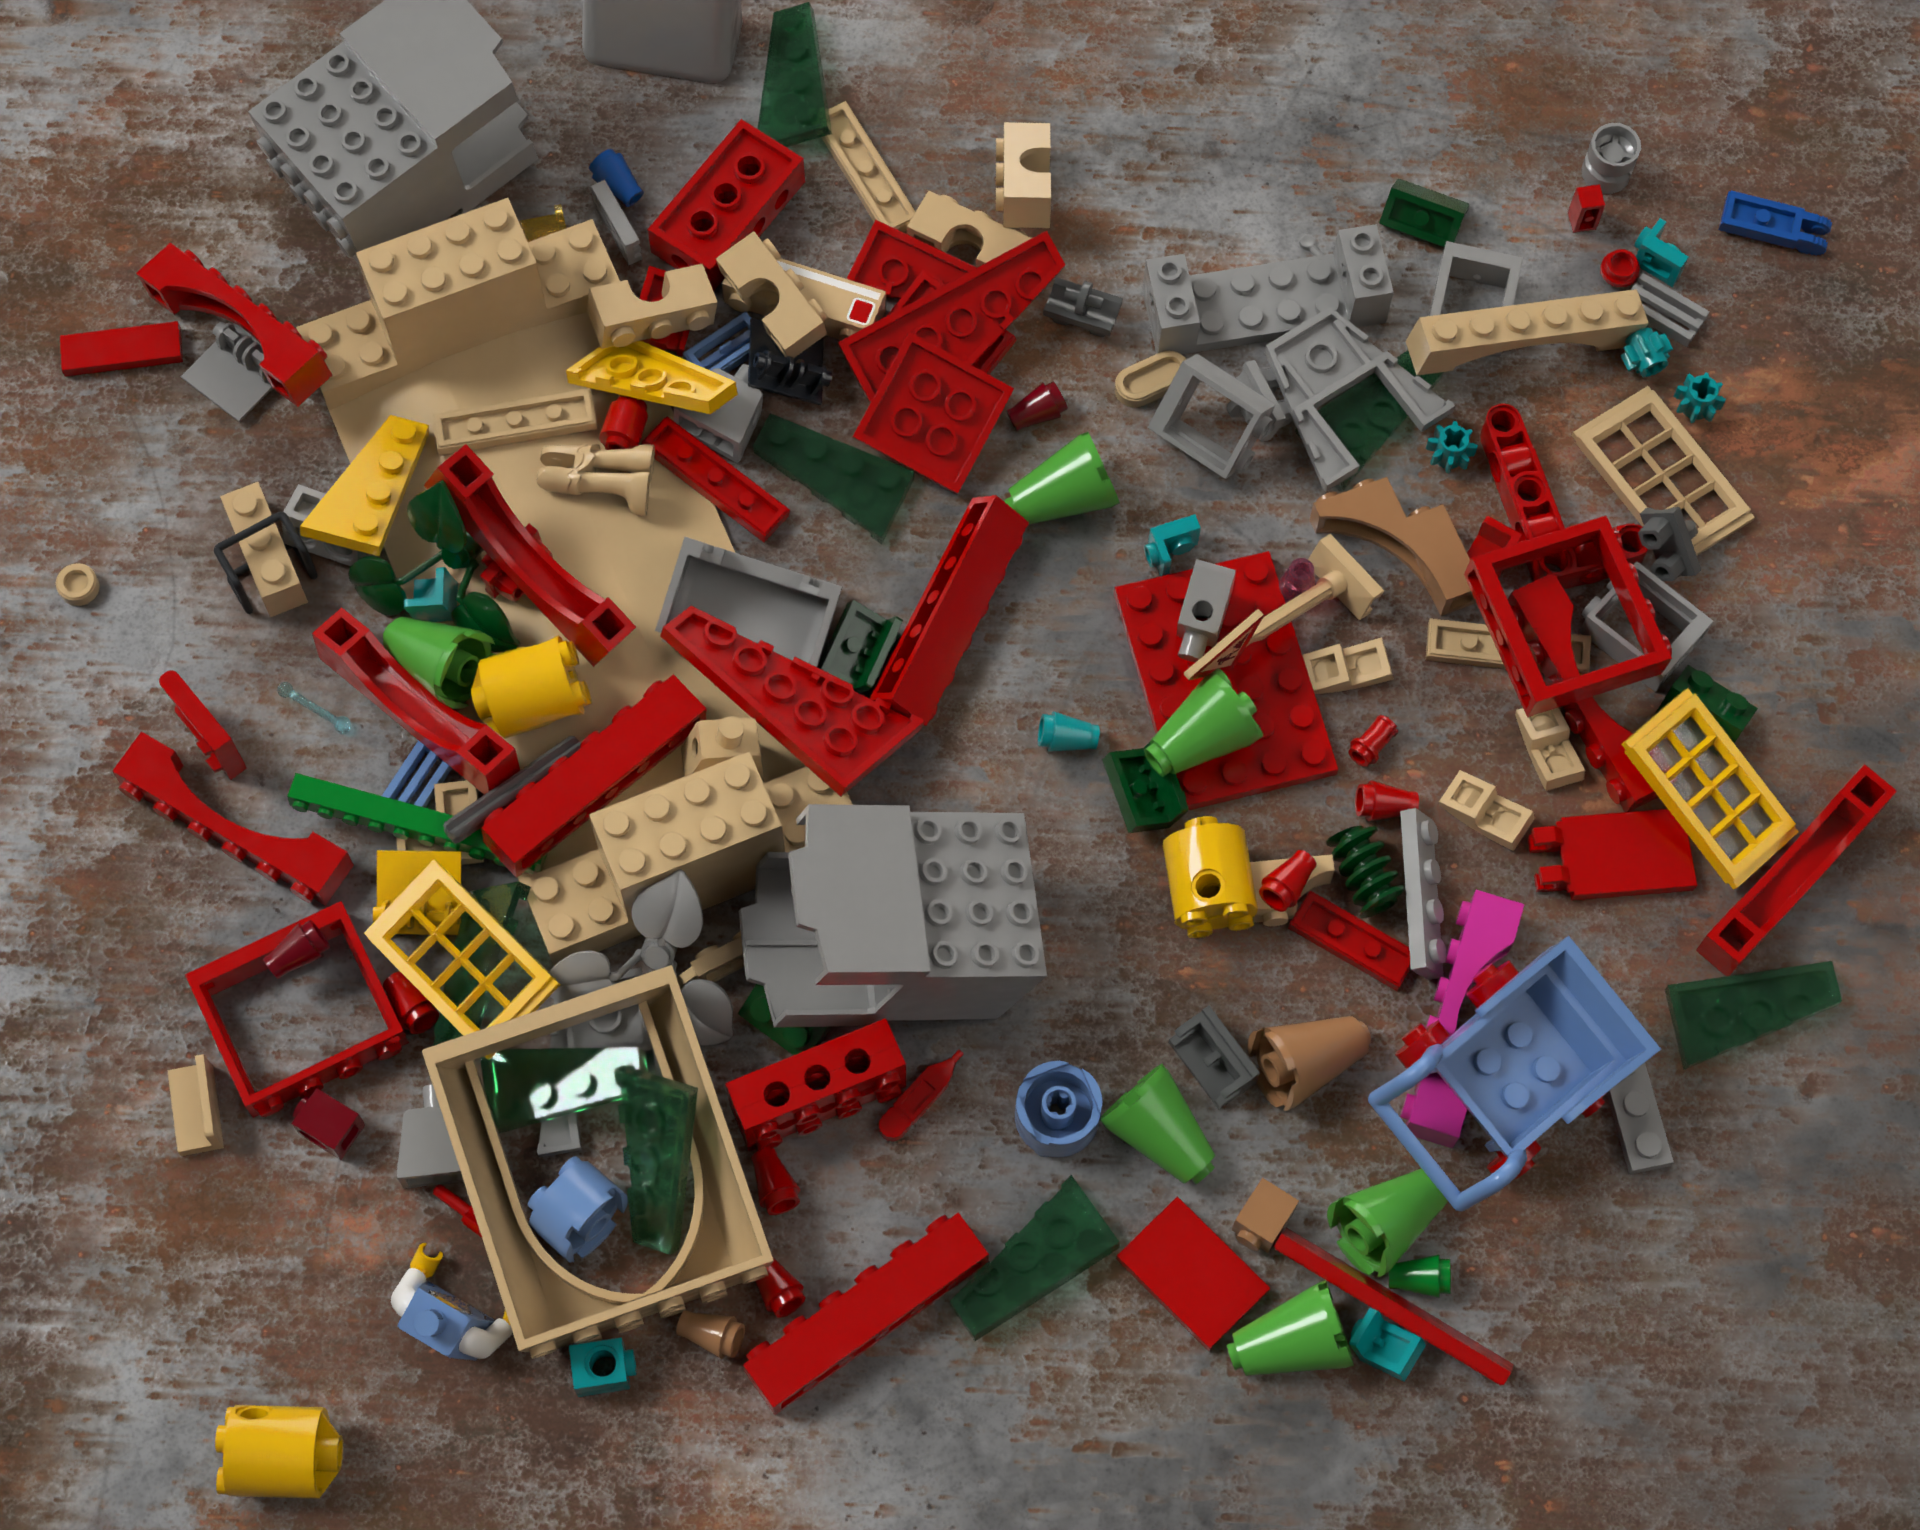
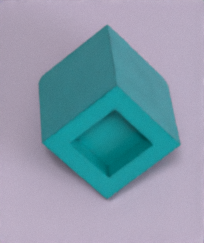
M445 567L436 568V578L414 580L413 599L404 600V609L414 619L430 622L453 621L451 613L457 607L458 582Z

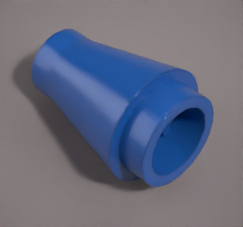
M607 149L591 162L589 170L593 173L592 179L597 183L605 180L613 195L621 200L626 207L634 205L641 199L644 191L637 184L621 153L616 154L613 149Z

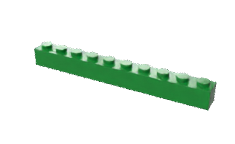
M295 773L287 797L289 805L299 812H307L308 810L316 812L317 815L325 819H332V817L342 819L344 823L351 826H357L358 824L368 826L369 830L377 833H382L383 831L390 832L399 839H416L425 846H433L435 844L443 846L446 851L467 852L474 859L483 860L486 858L493 860L497 865L506 867L484 844L481 828L460 843H453L445 834L443 825L454 815ZM547 854L528 868L525 873L541 872Z

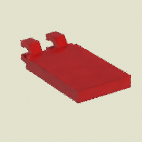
M1668 809L1561 817L1560 821H1556V826L1533 828L1531 830L1532 835L1527 837L1530 853L1560 851L1562 865L1539 867V874L1534 875L1536 892L1567 890V893H1570L1571 901L1686 892L1694 891L1697 887L1688 834Z

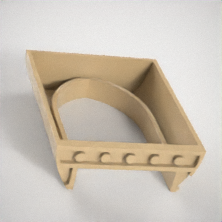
M672 965L422 1050L519 1351L530 1352L531 1358L534 1359L553 1353L557 1348L571 1343L582 1344L601 1341V1333L617 1327L619 1333L631 1331L644 1325L642 1319L658 1312L661 1318L670 1317L685 1311L684 1303L701 1298L703 1304L727 1296L726 1288L740 1283H751L768 1276L766 1268L774 1260ZM638 1004L690 1157L694 1176L695 1198L690 1228L673 1264L659 1281L644 1294H627L596 1287L574 1276L559 1265L545 1251L535 1237L525 1215L475 1059Z

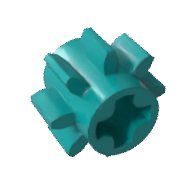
M1643 328L1626 338L1625 343L1627 346L1624 347L1625 353L1620 356L1628 372L1635 370L1636 374L1640 373L1642 377H1649L1661 372L1668 366L1669 362L1667 359L1670 357L1668 352L1672 351L1673 348L1665 333L1659 335L1657 331L1653 332L1652 328Z
M1707 372L1695 378L1689 373L1683 383L1684 386H1678L1673 397L1682 400L1676 412H1683L1686 417L1690 418L1691 423L1703 418L1711 422L1716 410H1721L1726 400L1724 397L1718 396L1723 384L1722 382L1716 383L1714 379L1709 377Z
M1454 421L1452 425L1445 428L1439 424L1436 425L1434 437L1428 438L1426 444L1427 450L1434 451L1430 464H1438L1440 467L1445 468L1446 473H1450L1451 469L1458 466L1464 470L1467 469L1470 461L1469 457L1475 456L1478 447L1474 443H1469L1473 430H1465L1463 427L1458 426L1457 421Z

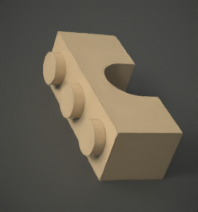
M1004 122V138H996V161L1003 162L996 163V186H1003V188H996V211H1003L1004 228H1050V123Z
M931 191L927 192L907 225L908 235L945 253L958 244L974 246L980 251L976 258V267L1031 239L1019 228H1004L1002 224L994 221L988 214L982 211H972L959 205L950 196L937 195Z
M753 231L718 256L716 261L721 273L743 301L759 291H771L779 296L777 307L764 317L762 322L766 332L783 355L795 358L827 335L823 322L827 319V316L815 299L808 302L802 295L800 290L804 286L791 268L785 272L777 262L781 256L768 238L762 242Z
M703 264L666 271L662 288L663 299L655 302L643 301L636 297L630 288L628 280L589 288L587 312L601 349L612 346L625 347L635 341L649 338L661 339L671 333L689 329L697 331L714 324L718 301Z
M259 482L220 496L235 534L272 515ZM276 523L239 541L270 617L308 603Z

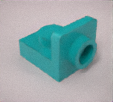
M1659 218L1652 229L1646 226L1638 236L1634 247L1639 249L1636 258L1642 270L1673 287L1680 278L1689 256L1682 253L1675 245L1660 240L1667 222Z
M1196 514L1150 528L1148 544L1144 545V552L1151 568L1157 567L1160 576L1170 574V553L1181 555L1192 550L1195 545H1198L1201 527Z

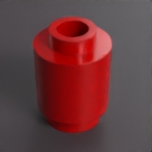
M619 395L617 400L610 404L599 435V440L606 450L631 449L639 445L648 420L647 404L642 399Z

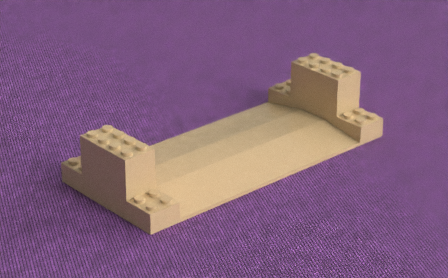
M505 198L356 252L371 300L296 327L303 340L309 342L311 339L314 340L328 356L324 361L332 376L319 388L350 464L390 415L429 425V436L384 544L396 578L404 576L442 550L437 547L436 542L431 543L423 540L412 527L407 515L409 502L417 494L427 490L424 484L436 468L454 454L439 456L432 414L587 388L569 384L566 370L600 347L587 312L589 288L620 281L593 219L527 242L510 200ZM590 388L597 423L596 430L472 450L494 473L492 478L498 490L522 525L526 527L528 524H531L538 530L542 543L552 553L553 559L584 586L604 599L609 597L636 626L620 644L594 667L577 650L580 661L579 665L574 666L579 681L585 680L592 699V704L584 706L585 712L583 715L567 716L550 723L548 726L504 739L516 749L520 770L569 736H575L582 743L592 732L596 730L602 732L612 724V719L619 710L627 705L633 707L643 699L645 691L658 680L664 682L673 674L707 708L706 720L723 719L727 716L750 718L744 710L672 646L663 642V638L660 637L661 633L655 631L684 537L735 553L715 505L655 459L646 516L631 513L626 498L620 495L602 492H585L580 495L564 494L544 490L537 484L538 470L541 467H545L540 461L541 451L544 446L599 444L601 450H606L599 440V435L610 404L617 400L619 394ZM643 400L647 404L648 420L639 445L666 416L674 421V413L671 406ZM596 468V473H629L623 470ZM483 551L475 558L479 562V567L473 572L466 595L470 592H480L491 597L500 606L510 623L515 637L521 643L517 648L538 645L558 635L563 641L567 640L569 642L525 593L517 602H513L500 594L495 599L485 591L487 586L479 576L486 569L480 560L487 553ZM440 560L406 584L401 585V588L404 590L407 599H413L414 580L436 578V568L445 567L458 582L459 590L467 568L452 569L443 560ZM453 621L436 622L455 626ZM492 652V653H494V654L497 655V654H500V653H503V652ZM472 697L465 702L469 706L464 709H453L473 721L486 724L479 718ZM758 723L757 729L764 782L760 777L750 751L684 777L682 745H680L603 809L589 814L590 819L547 853L541 872H534L533 874L523 872L517 877L553 966L570 954L579 951L599 952L641 935L632 920V907L636 897L648 886L665 879L679 869L686 873L696 889L702 910L754 890L756 885V865L767 852H790L805 847L806 825H797L796 818L808 804L853 805L848 793L846 792L840 797Z

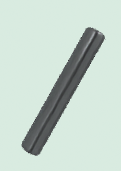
M575 736L567 737L454 815L443 825L447 837L453 843H460L483 827L484 821L490 813L497 808L502 807L505 809L516 800L518 792L525 785L533 781L538 783L549 774L548 770L554 762L563 756L569 758L578 751L581 742Z

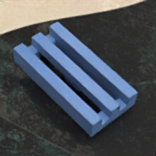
M745 311L682 353L683 359L710 371L719 368L729 373L749 359L748 342L750 340L751 317ZM746 326L748 327L749 330H747L734 340H729L728 342L720 346L719 350H717L701 362L698 360V358H700L701 356H703L704 354H706L707 352H709L710 350H712L713 348H715L716 346H718L719 344H721L722 342H724L725 340H727L728 338H730Z
M418 740L382 796L395 799L426 753L428 754L398 801L409 803L438 759L442 763L414 803V805L427 808L435 796L434 784L443 783L452 768Z

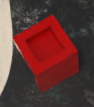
M1486 516L1467 554L1471 560L1474 556L1519 543L1522 534L1490 516ZM1504 570L1496 572L1498 579L1501 577Z

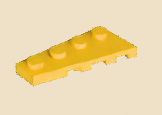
M640 340L632 342L625 347L612 346L601 349L600 346L566 370L569 384L710 415L738 395L736 381Z
M390 415L300 525V536L380 556L429 436V425Z

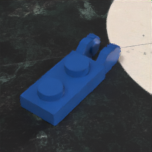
M1731 190L1725 199L1718 230L1792 249L1796 248L1801 253L1817 256L1826 252L1828 242L1819 236L1812 235V233L1816 235L1828 234L1831 231L1832 222L1828 217L1806 212L1804 208Z

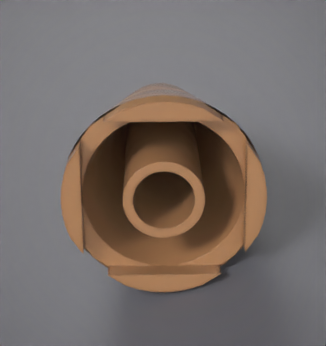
M1353 1016L1264 1027L1250 1034L1248 1054L1249 1057L1256 1055L1259 1065L1257 1069L1260 1072L1257 1084L1266 1099L1276 1108L1284 1105V1111H1288L1301 1104L1366 1056L1371 1043V1035L1367 1026Z

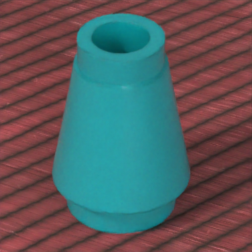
M1055 711L1051 715L1042 714L1038 728V746L1047 747L1048 752L1096 750L1099 742L1100 727L1099 725H1093Z

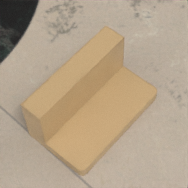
M204 1054L195 1056L196 1065L167 1070L177 1151L180 1156L224 1148L214 1067Z

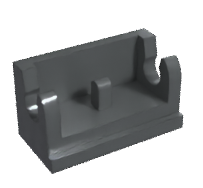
M1207 1006L1200 1013L1174 1031L1176 1035L1169 1039L1168 1043L1218 1110L1256 1085L1260 1072L1210 1006Z

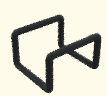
M277 512L227 538L214 547V554L227 575V581L247 614H251L253 608L238 576L250 570L249 566L245 563L233 570L222 550L275 522L282 521L297 546L296 548L284 544L286 550L293 548L310 578L315 580L318 577L307 547L288 515L284 512Z

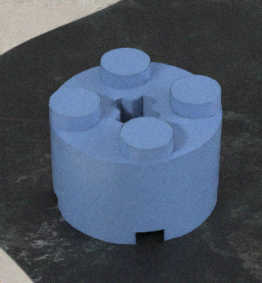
M1050 1061L1033 1068L1024 1078L1016 1096L1015 1124L1020 1137L1035 1153L1043 1157H1066L1083 1150L1096 1136L1102 1112L1100 1088L1090 1073L1083 1068L1081 1070L1076 1066L1070 1065L1068 1062ZM1057 1103L1060 1109L1066 1108L1065 1114L1058 1115L1056 1111L1050 1112L1051 1105Z
M574 1156L562 1166L559 1171V1177L548 1188L542 1186L531 1196L528 1207L533 1211L530 1216L529 1226L568 1262H574V1254L577 1253L581 1258H584L609 1236L617 1225L611 1218L617 1208L624 1213L628 1204V1196L590 1162L581 1161L577 1156Z

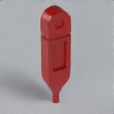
M960 1049L951 1058L928 1066L898 1098L893 1107L886 1111L879 1121V1131L883 1139L891 1142L901 1139L910 1130L911 1126L943 1094L950 1084L956 1062L964 1055Z

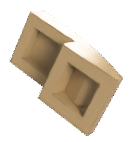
M1382 637L1342 649L1340 644L1302 655L1315 694L1357 689L1394 679Z
M1559 707L1528 718L1523 708L1517 709L1515 715L1524 743L1545 791L1584 780L1585 769L1569 740L1570 728Z
M1461 770L1439 801V805L1455 818L1512 851L1515 850L1534 821L1532 810L1497 795L1496 786Z

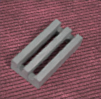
M603 180L592 185L594 206L627 264L631 265L642 260L639 238L608 184Z
M1643 272L1636 284L1631 288V290L1637 289L1642 301L1656 308L1657 312L1643 305L1649 322L1648 325L1665 333L1668 337L1685 347L1690 344L1710 312ZM1671 317L1690 329L1686 330L1667 318Z

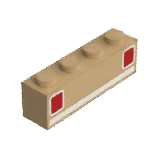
M782 258L777 260L785 272L791 268L804 286L800 292L809 302L815 299L825 312L827 319L823 322L827 336L841 341L884 317L886 312V291ZM724 278L723 280L724 303L729 304L730 307L737 311H751L766 317L779 303V296L771 291L756 292L743 301L727 279Z

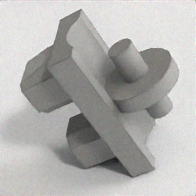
M1255 360L1247 361L1243 364V371L1236 379L1276 404L1269 416L1273 419V423L1267 434L1260 440L1261 442L1271 440L1279 428L1290 424L1293 418L1285 399L1277 401L1273 394L1279 385L1272 368L1260 369ZM1232 400L1227 404L1226 409L1230 417L1243 416L1247 424L1250 422L1253 416L1252 413Z

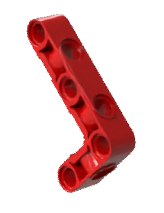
M1505 403L1492 406L1487 412L1480 433V439L1512 529L1522 534L1519 542L1564 529L1563 521L1538 455L1530 441L1519 411L1512 405ZM1493 425L1504 426L1508 431H1498ZM1519 494H1528L1535 501L1523 500ZM1634 523L1614 527L1619 531L1622 543L1633 546L1637 551L1628 552L1622 547L1628 563L1634 565L1637 561L1642 564L1649 550L1642 545L1638 532L1643 527ZM1593 542L1526 562L1533 581L1553 572L1545 564L1557 565L1561 572L1554 573L1564 590L1609 578Z

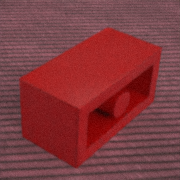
M1600 184L1576 188L1568 210L1573 233L1597 230L1605 208Z

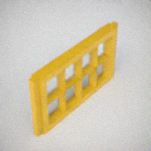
M435 859L364 932L368 939L463 1036L480 1030L464 1013L486 990L505 1008L486 1027L488 1028L535 1012L561 985ZM442 887L459 905L436 927L419 909ZM466 911L483 930L460 952L443 934ZM414 916L430 935L408 957L391 938ZM491 936L508 954L485 977L468 958ZM438 941L455 959L432 981L415 963ZM516 961L533 979L510 1002L493 983ZM462 965L480 984L457 1007L440 988ZM495 1053L486 1055L484 1057L490 1060Z

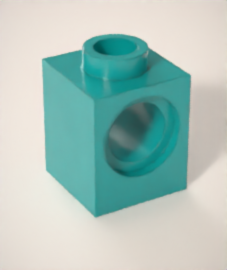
M622 1337L569 1345L573 1386L578 1397L630 1389L629 1376L637 1375L634 1350H626ZM602 1357H610L616 1361L614 1371L605 1377L595 1375L593 1373L595 1362Z

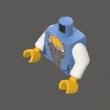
M427 1243L420 1244L410 1263V1268L406 1271L391 1296V1305L395 1312L401 1316L397 1327L449 1358L473 1361L487 1358L513 1333L506 1310L502 1319L494 1320L437 1285L426 1281V1278L434 1275L443 1257V1253L440 1251L435 1258L428 1257L423 1252Z

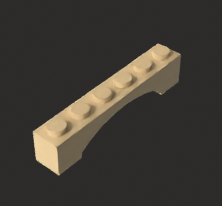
M1637 289L1419 317L1406 339V345L1417 376L1453 371L1456 366L1481 357L1535 345L1576 343L1595 346L1596 351L1624 348L1627 346L1625 343L1626 338L1632 333L1646 328L1649 322Z

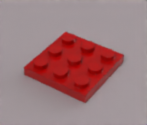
M909 331L852 438L957 495L1014 388Z

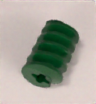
M1360 825L1350 827L1334 834L1326 841L1327 846L1336 847L1331 854L1334 861L1342 862L1338 868L1340 874L1344 877H1349L1345 883L1349 891H1357L1352 897L1354 904L1364 906L1359 912L1361 918L1373 917L1388 910L1398 901L1397 897L1405 891L1404 885L1393 887L1390 885V882L1399 875L1397 870L1387 872L1383 870L1392 860L1390 855L1381 857L1376 855L1385 846L1384 842H1370L1369 840L1378 831L1376 826L1364 828Z

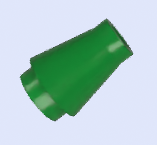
M1440 1255L1398 1262L1389 1271V1289H1400L1440 1298V1294H1451V1260L1440 1259Z

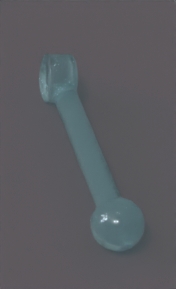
M282 682L278 685L277 692L281 697H290L331 722L340 734H346L350 731L351 723L347 717H336L294 691L293 686L288 682Z

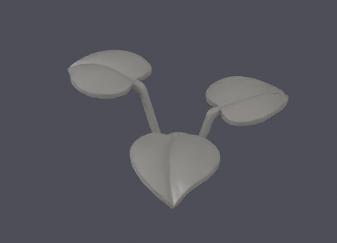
M679 869L665 879L648 886L636 897L632 907V920L637 930L646 938L642 949H637L634 955L619 970L610 973L609 959L604 954L596 951H579L570 954L554 965L549 971L561 984L550 997L556 1002L561 1003L614 985L613 981L621 979L637 962L642 960L648 967L655 970L672 965L677 978V962L674 960L678 947H687L696 941L703 925L701 903L696 889L686 873ZM704 979L692 980L685 984L681 993L699 1045H715L730 1040L733 1037V1009L724 989L713 981Z

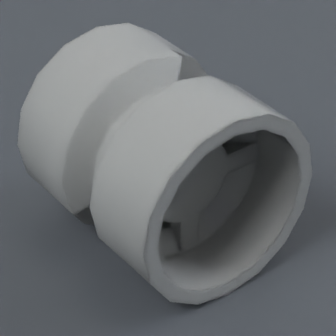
M1608 123L1594 132L1581 168L1582 177L1586 185L1600 184L1602 194L1619 192L1628 185L1641 151V140L1633 129L1621 123Z

